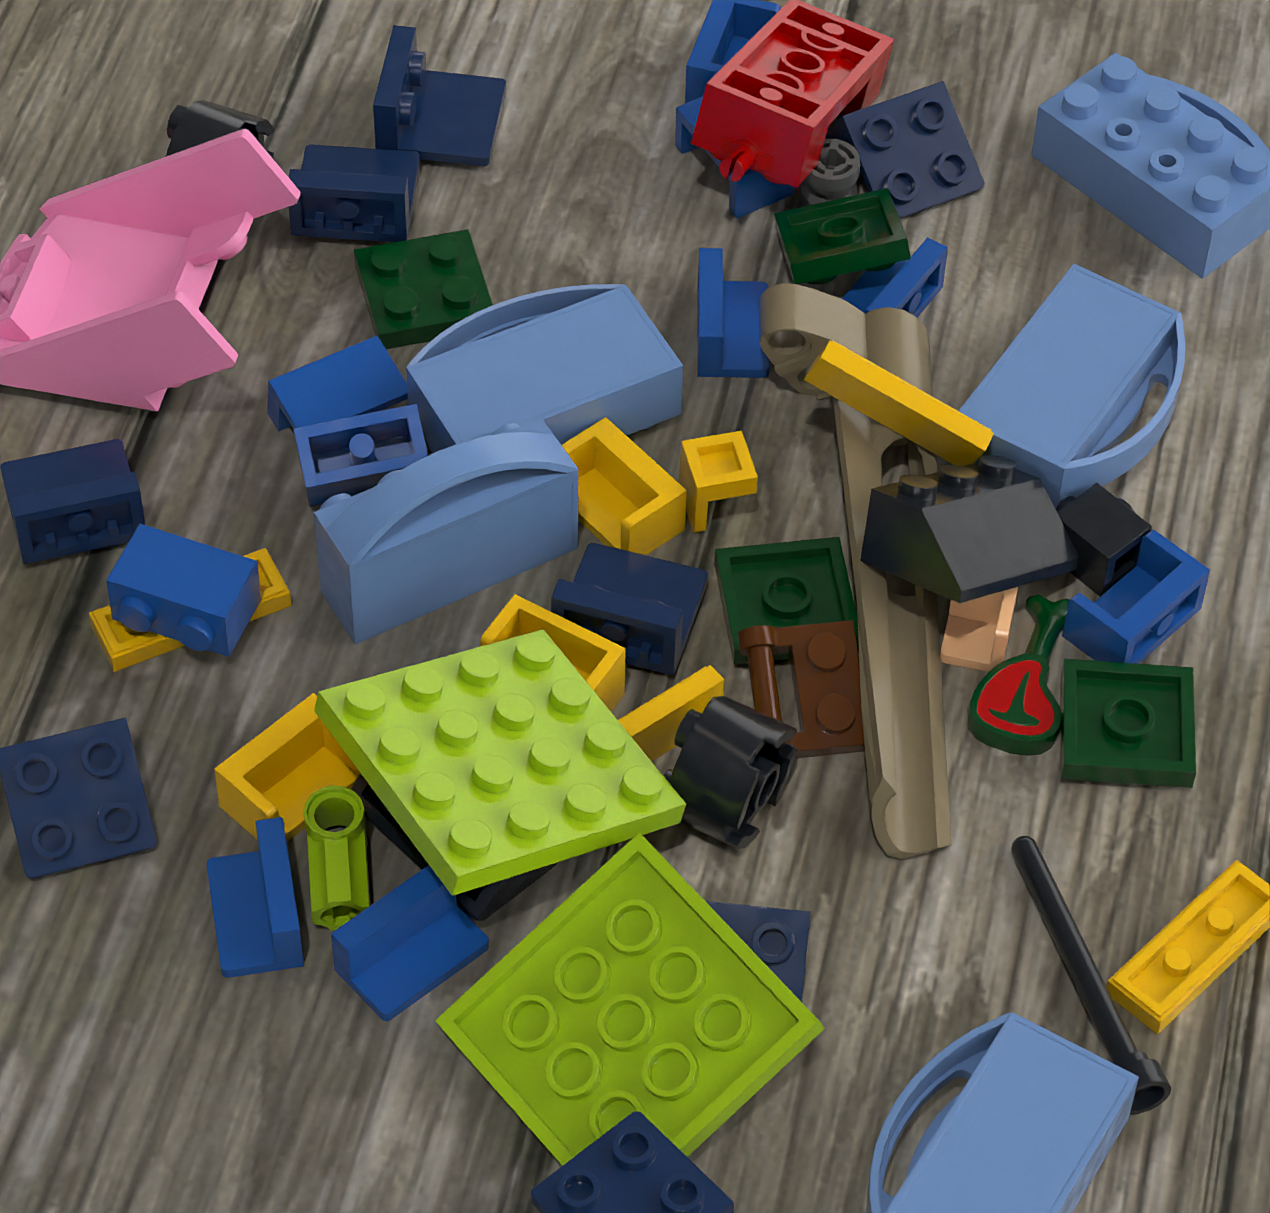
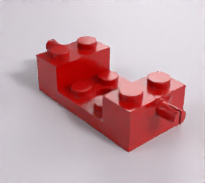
M789 0L707 82L691 144L709 151L714 158L722 161L720 163V173L725 179H728L732 174V182L739 181L748 169H752L761 173L766 180L772 183L790 185L797 188L818 165L830 123L837 116H843L869 107L877 99L895 39L803 1Z

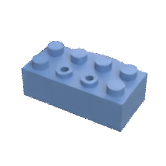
M1114 53L1038 106L1031 156L1200 278H1205L1270 229V151L1259 136L1242 119L1210 97L1176 82L1146 74L1131 59Z
M1073 264L959 410L964 415L991 429L994 433L986 451L980 457L996 455L1009 458L1017 463V470L1040 478L1055 509L1067 497L1078 496L1095 483L1101 486L1108 484L1132 469L1158 443L1168 427L1176 407L1185 363V335L1182 315L1172 308ZM1156 382L1163 383L1167 390L1164 401L1157 413L1134 436L1114 447L1134 425L1141 413L1147 393Z
M590 284L561 287L530 293L497 303L464 318L440 333L424 346L406 367L408 405L417 404L424 439L432 453L461 442L492 435L499 427L508 423H517L522 426L539 418L544 420L562 445L605 417L627 436L637 431L651 428L655 424L682 413L683 364L629 288L624 284Z
M539 418L522 426L517 423H508L499 427L492 435L461 442L437 451L402 470H395L386 474L378 482L377 486L352 497L346 493L334 495L327 499L318 511L314 512L321 593L356 645L578 549V468L544 420Z
M1013 1012L997 1017L971 1030L933 1057L911 1079L896 1099L883 1123L875 1145L867 1190L866 1213H1073L1129 1119L1139 1076ZM956 1077L966 1078L968 1082L961 1093L954 1097L937 1114L924 1132L915 1149L907 1178L896 1196L888 1195L883 1189L886 1170L894 1148L906 1126L918 1110L938 1090Z

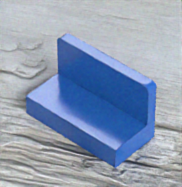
M927 237L908 261L896 262L891 268L883 271H865L842 299L865 314L873 309L890 307L903 309L918 318L943 288L948 247Z
M699 248L697 377L766 378L769 376L770 359L762 351L760 345L759 300L761 294L768 289V284L758 281H723V248Z
M374 336L269 380L267 414L279 432L290 426L297 428L377 412L407 400V382L379 337Z
M282 817L255 821L259 851L210 858L206 863L221 973L226 978L304 966L300 927Z
M429 865L331 933L334 970L383 1021L392 1020L489 949L488 936L457 906L456 895L452 896Z

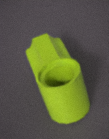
M332 785L320 788L311 794L305 803L303 814L308 850L311 920L313 924L322 925L330 931H335L370 906L367 862L368 841L362 800L353 790L344 786ZM335 825L347 827L344 830L337 832H330L325 830L328 827Z

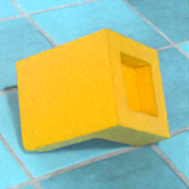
M742 430L681 441L679 484L687 490L686 513L693 533L706 531L709 501L757 493L758 476Z

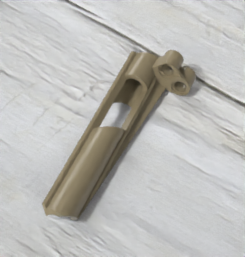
M791 283L774 285L761 294L759 300L761 349L775 365L777 374L780 377L784 376L788 383L798 392L816 395V400L832 397L804 381L812 363L830 340L839 343L933 397L930 339L926 327L916 316L903 309L890 307L873 309L865 314L841 298ZM833 397L857 598L861 711L869 802L871 803V820L876 838L885 853L891 857L905 859L952 845L937 593L915 584L916 595L903 596L897 594L887 587V574L885 571L864 563L860 559L871 489L882 486L881 456L889 446L908 444L909 475L921 476L937 472V455Z

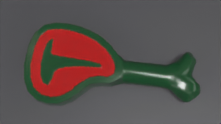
M1039 594L1027 598L1026 608L1033 614L1036 624L1025 653L1007 659L992 668L979 682L967 709L968 729L975 739L998 750L1025 756L1041 755L1053 747L1060 734L1062 714L1060 705L1047 686L1050 674L1048 664L1058 635L1062 628H1064L1068 601L1070 599L1065 598L1052 602Z

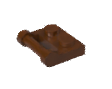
M853 620L779 628L760 625L748 627L738 632L740 653L747 656L754 709L781 722L782 715L773 654H790L801 732H797L791 741L785 742L797 747L795 759L865 751L861 711L860 665Z

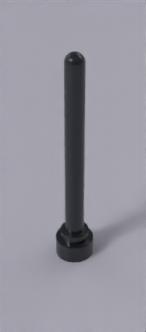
M1020 836L1012 843L1011 851L1111 1061L1113 1064L1139 1076L1130 1115L1150 1111L1168 1098L1171 1093V1086L1160 1063L1157 1060L1149 1059L1145 1052H1138L1036 841L1029 836Z

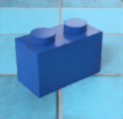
M417 404L293 428L309 507L323 504L327 499L337 494L346 493L352 497L377 486L378 482L386 474L395 470H402L428 456Z
M139 524L106 580L113 620L119 621L135 631H150L178 640L186 647L196 651L208 650L230 657L261 601L258 563L256 560L143 524Z

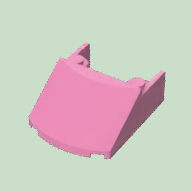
M241 129L48 199L40 208L41 212L47 217L44 223L31 238L27 234H19L0 262V384L158 411L167 388H177L188 381L234 367L238 353L200 312L199 307L218 259L227 260L237 255L247 242V233L253 219L297 204L301 194L300 190L252 133L247 129Z

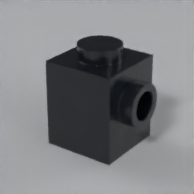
M1095 483L1078 497H1067L1056 507V511L1080 557L1078 569L1070 571V573L1101 597L1137 566L1142 538L1152 530V526L1137 515L1129 503L1121 498H1116L1098 483Z

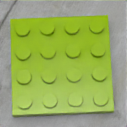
M544 629L318 691L314 709L315 713L452 896L632 839L639 832L645 835L681 822L686 803Z
M640 832L435 1020L562 1166L635 1111L641 1112L688 1157L825 1029L811 1011Z

